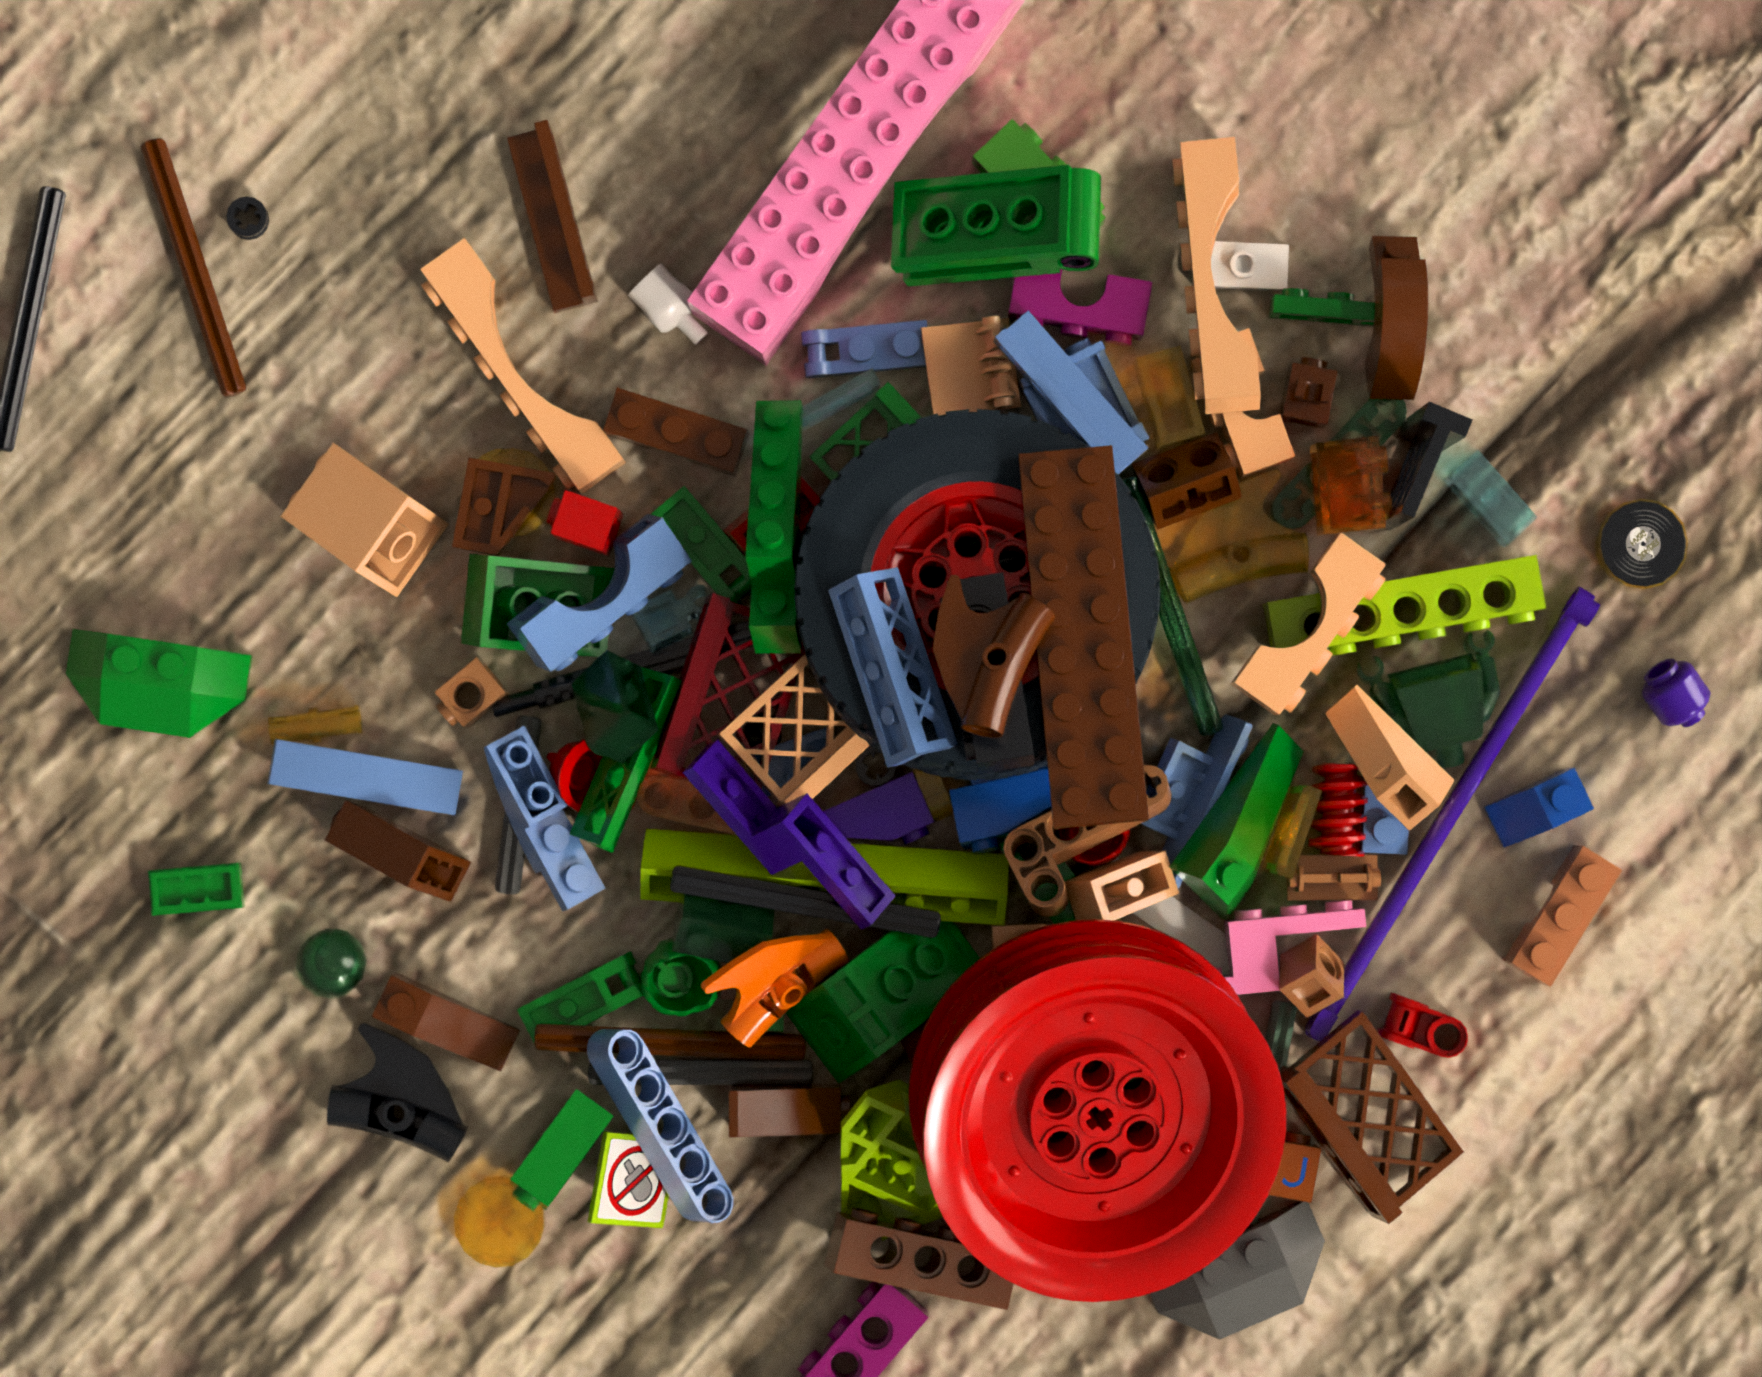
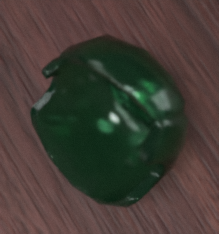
M327 928L310 936L302 944L297 954L295 969L301 985L312 995L336 999L351 992L363 979L367 959L361 942L348 931Z

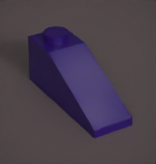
M913 772L823 811L845 838L895 840L901 837L904 844H908L928 835L929 831L926 826L934 822Z

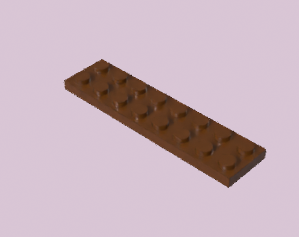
M1109 445L1018 454L1031 596L1045 604L1056 616L1036 648L1053 829L1148 821L1149 814L1113 447Z

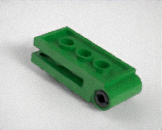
M1059 165L894 182L891 268L896 273H903V281L908 287L1060 273V269L1067 271L1094 269L1099 264L1101 175L1091 169Z

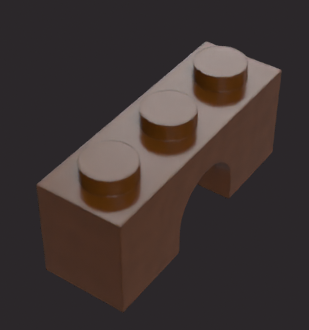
M618 387L603 429L604 433L609 437L646 449L653 448L687 459L693 464L736 477L749 437L748 430Z

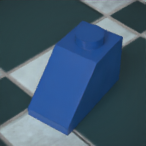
M1564 768L1484 806V809L1503 848L1554 829L1593 810L1594 807L1576 769Z

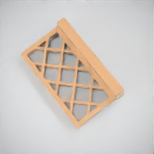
M806 653L717 734L777 800L776 804L779 807L806 793L813 799L870 746L845 721H834V709L828 701L827 720L802 719L803 693L823 694L820 688L804 687V667L809 664ZM797 675L796 687L785 686ZM777 692H796L795 719L770 718L771 698ZM764 705L763 717H752ZM745 722L763 723L762 750L745 749L732 734ZM770 723L795 725L794 751L769 750ZM802 725L826 726V746L819 752L801 751ZM834 726L845 727L833 738ZM751 755H762V765L760 766ZM769 756L794 757L793 776L781 788L768 775ZM801 757L812 758L801 768Z

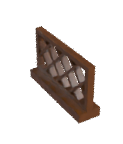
M1355 1011L1290 1067L1283 1065L1279 1068L1285 1099L1369 1214L1387 1224L1393 1222L1403 1213L1399 1207L1464 1153L1363 1011ZM1359 1026L1367 1037L1364 1057L1344 1055L1346 1037ZM1335 1047L1334 1053H1328L1332 1048ZM1375 1050L1382 1059L1374 1058ZM1320 1058L1333 1060L1330 1086L1316 1084L1306 1071ZM1343 1061L1363 1063L1360 1089L1340 1087ZM1373 1064L1387 1065L1392 1072L1389 1092L1370 1090ZM1400 1085L1403 1087L1407 1094L1400 1093ZM1321 1091L1329 1092L1328 1100ZM1339 1093L1359 1095L1355 1121L1341 1119L1337 1114ZM1369 1096L1389 1098L1385 1124L1365 1122ZM1399 1099L1411 1100L1416 1105L1415 1127L1395 1125ZM1426 1121L1429 1123L1432 1129L1425 1128ZM1347 1126L1355 1127L1354 1135L1350 1132ZM1365 1128L1384 1130L1381 1156L1366 1154L1362 1148ZM1394 1131L1414 1133L1410 1159L1391 1157ZM1424 1134L1437 1135L1447 1148L1433 1161L1421 1160ZM1372 1161L1380 1162L1379 1170ZM1390 1163L1410 1165L1407 1183L1395 1193L1388 1184ZM1420 1166H1424L1425 1168L1419 1172Z

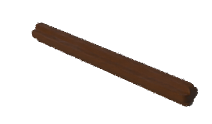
M162 138L148 140L141 144V151L221 394L225 397L239 395L246 391V384L166 142Z
M539 1024L535 1028L534 1037L535 1049L539 1051L587 1052L588 1041L596 1031L601 1029H628L639 1034L651 1055L803 1060L806 1053V1040L801 1034L764 1033L751 1048L742 1044L728 1031ZM617 1041L614 1042L612 1047V1053L619 1054Z

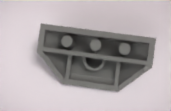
M1299 1201L1259 1218L1257 1223L1249 1225L1243 1234L1208 1266L1187 1279L1165 1289L1150 1293L1157 1312L1220 1340L1303 1304L1325 1243L1309 1203Z

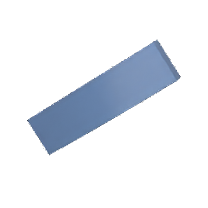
M275 739L267 784L456 815L463 771Z

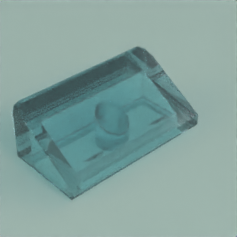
M1476 450L1443 479L1502 547L1509 545L1537 518L1535 513L1479 450Z

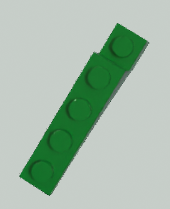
M802 400L756 401L745 554L752 585L749 628L755 654L801 653L802 640L796 619L794 583L798 561L797 556L801 544Z

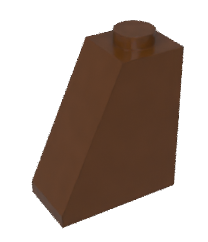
M345 800L341 809L332 818L331 829L325 838V841L406 887L449 902L452 901L471 864V861L369 808Z
M841 1084L732 1085L729 1090V1137L841 1133V1121L850 1111V1095H841Z

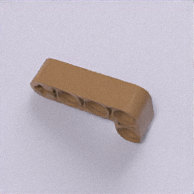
M1144 765L1145 784L1150 783L1153 788H1156L1157 795L1149 798L1147 795L1149 819L1168 808L1172 794L1166 774L1156 766ZM1052 811L1011 831L1004 840L1003 849L1005 857L1031 908L1041 916L1052 917L1060 914L1066 908L1069 900L1067 886L1057 865L1145 821L1079 827V832L1073 839L1065 841L1056 838L1057 829H1053ZM1033 843L1038 846L1037 854L1031 860L1019 861L1015 858V852L1022 844ZM1044 883H1053L1058 886L1056 896L1049 901H1039L1035 898V891Z

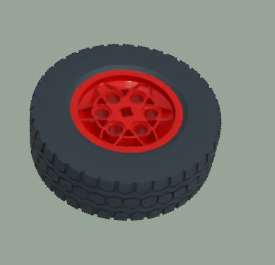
M969 409L948 411L946 415L938 416L937 413L916 419V423L910 425L906 423L887 432L886 437L882 439L880 437L862 449L860 455L854 456L838 472L839 476L835 480L833 479L819 498L820 502L814 507L809 518L797 556L798 561L794 583L796 619L809 666L822 693L838 716L860 738H863L870 746L882 753L828 590L857 574L898 567L958 744L950 749L921 755L904 763V765L913 769L923 770L924 773L941 777H954V779L962 780L1008 778V776H1019L1036 771L1038 768L1047 767L1037 650H1035L1021 679L1035 765L978 774L976 760L969 762L966 760L962 734L969 732L961 728L962 721L941 677L933 653L935 632L930 628L929 620L934 614L939 612L940 598L944 596L947 581L951 575H957L960 579L1003 572L1008 604L1015 597H1019L1021 593L1031 595L1018 454L1087 448L1088 445L1069 433L1060 432V428L1041 420L1038 422L1032 421L1029 416L1008 412V415L1000 414V410L977 409V412H969ZM1115 473L1135 682L1137 684L1149 656L1158 622L1160 574L1158 558L1155 553L1156 548L1150 528L1145 523L1146 518L1136 499L1130 495L1131 491L1120 476ZM972 537L980 543L981 550L976 556L965 558L956 552L954 548L956 543L961 538ZM1006 552H1017L1023 556L1025 566L1018 572H1007L999 564L1000 557ZM937 567L946 574V580L940 587L928 588L920 581L921 573L927 568ZM886 582L875 584L879 599L889 607L892 600ZM893 627L891 635L894 644L904 651L906 648L904 636ZM908 671L906 679L909 688L919 696L921 692L919 680ZM923 716L921 724L927 742L938 740L933 722Z

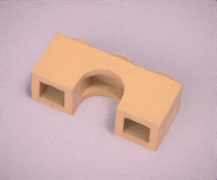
M1247 328L1238 333L1256 350L1260 376L1265 370L1251 331ZM1196 356V359L1190 360L1193 372H1201L1200 356ZM1242 411L1208 414L1213 427L1221 426L1227 442L1224 444V447L1235 469H1237L1239 478L1290 461L1295 457L1280 414L1265 419L1251 418Z

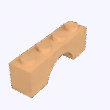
M1343 533L1337 534L1309 572L1319 589L1321 597V612L1314 630L1305 640L1292 647L1273 648L1263 645L1257 646L1233 679L1231 685L1275 716L1280 715L1283 709L1291 713L1306 692L1300 685L1311 671L1317 676L1331 658L1333 653L1327 650V647L1334 637L1338 634L1344 638L1359 618V615L1353 611L1361 599L1365 597L1370 601L1384 583L1386 578L1380 575L1386 564Z

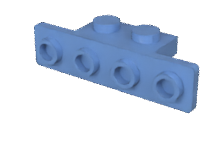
M1225 714L1206 754L1181 741L1170 738L1157 767L1167 776L1172 794L1171 802L1168 808L1161 814L1141 823L1168 837L1162 850H1166L1170 865L1229 785L1230 776L1237 760L1247 748L1248 736L1253 727L1252 724ZM1149 783L1146 794L1149 798L1157 795L1156 788H1153ZM1173 872L1179 889L1183 880Z

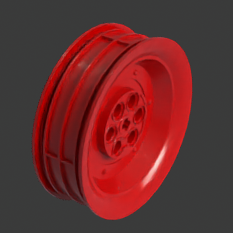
M1100 919L1068 921L1026 932L996 947L971 965L949 987L937 1003L924 1026L911 1065L908 1101L912 1134L918 1154L926 1169L934 1199L944 1220L963 1246L988 1269L1026 1290L1052 1298L1082 1302L1124 1300L1165 1289L1200 1271L1223 1254L1243 1234L1256 1217L1269 1195L1283 1155L1286 1136L1284 1087L1276 1060L1259 1028L1248 1015L1243 1003L1230 983L1206 958L1185 943L1163 932L1138 924ZM1094 1060L1102 1061L1100 1068L1095 1072H1082L1087 1063ZM1134 1077L1144 1078L1137 1088L1131 1090L1124 1089L1128 1080ZM1052 1088H1064V1092L1057 1099H1044L1046 1093ZM1097 1107L1100 1112L1095 1114L1091 1109ZM1141 1120L1147 1121L1142 1130L1134 1133L1127 1132L1132 1123ZM1058 1131L1068 1132L1062 1141L1058 1143L1048 1142L1049 1137L1053 1133ZM1104 1147L1109 1149L1102 1158H1089L1091 1153L1098 1148Z

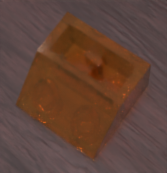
M1379 435L1320 442L1311 445L1310 458L1317 536L1337 535L1339 533H1367L1386 528L1385 519H1389L1392 514V501L1390 493L1383 492L1382 473L1388 472V453L1386 446H1379Z

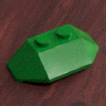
M72 629L66 675L99 724L191 738L246 700L252 656L109 633Z

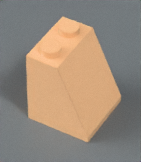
M334 442L327 452L317 460L315 469L300 490L293 494L288 507L280 516L351 569L395 597H398L449 525V523Z

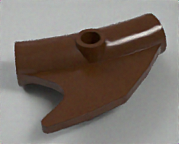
M951 575L938 612L933 653L945 688L962 721L961 728L975 735L1000 738L1004 734L1009 711L1022 676L1037 646L1056 616L1045 604L1026 593H1021L1017 599L988 613L974 612L966 604L959 576ZM994 660H1002L1004 662L998 666L990 664Z

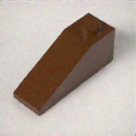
M400 973L390 976L372 1015L373 1018L411 1036L498 1071H502L520 1033V1029Z

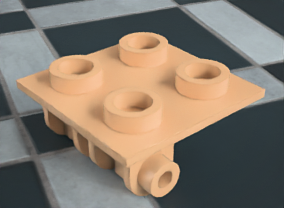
M989 316L982 318V321L920 328L933 415L937 413L938 416L946 415L948 411L969 409V412H977V409L1003 410L1021 407L1016 367L993 342L996 335L1004 328L1010 327L1009 318L1000 319V316Z

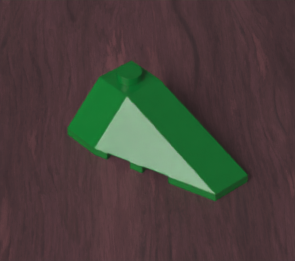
M1275 723L1270 726L1169 866L1221 919L1226 921L1254 882L1304 752Z

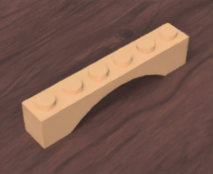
M1235 137L1180 142V158L1172 159L1174 186H1183L1184 201H1176L1178 228H1187L1189 242L1180 244L1182 270H1191L1193 286H1184L1186 313H1195L1197 329L1188 330L1191 357L1200 356L1201 372H1193L1195 400L1204 399L1205 414L1260 410L1261 392L1257 352L1240 336L1226 316L1216 294L1211 271V258L1216 235L1226 213L1239 196V173Z
M465 238L420 269L427 278V281L421 284L422 288L436 307L443 302L454 316L447 321L462 343L469 339L473 342L480 352L473 359L488 380L497 376L506 390L500 394V397L513 415L516 417L523 412L533 427L528 429L526 433L541 453L549 449L559 464L552 469L567 490L576 486L583 494L626 463L596 421L574 416L552 405L532 390L518 374L505 351L497 326L494 303L496 280Z

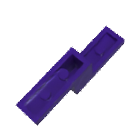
M718 739L708 744L682 772L771 875L802 861L861 930L871 926L895 898V894L808 793L777 808Z

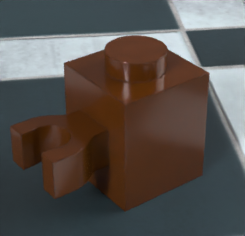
M1301 357L1300 364L1293 362L1288 367L1279 413L1284 422L1322 429L1328 424L1338 371L1327 369V361Z

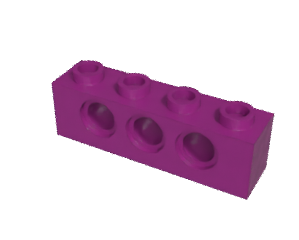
M871 1282L857 1298L861 1307L851 1318L843 1314L829 1330L827 1336L832 1340L824 1350L819 1353L814 1348L798 1366L797 1370L802 1374L800 1377H878L929 1318L928 1311L901 1287ZM870 1317H879L886 1322L888 1330L883 1337L870 1339L862 1332L861 1326L864 1321ZM840 1352H849L856 1357L858 1365L854 1371L843 1374L834 1369L832 1365L833 1357Z

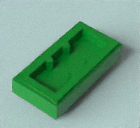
M241 862L148 870L152 916L245 907Z

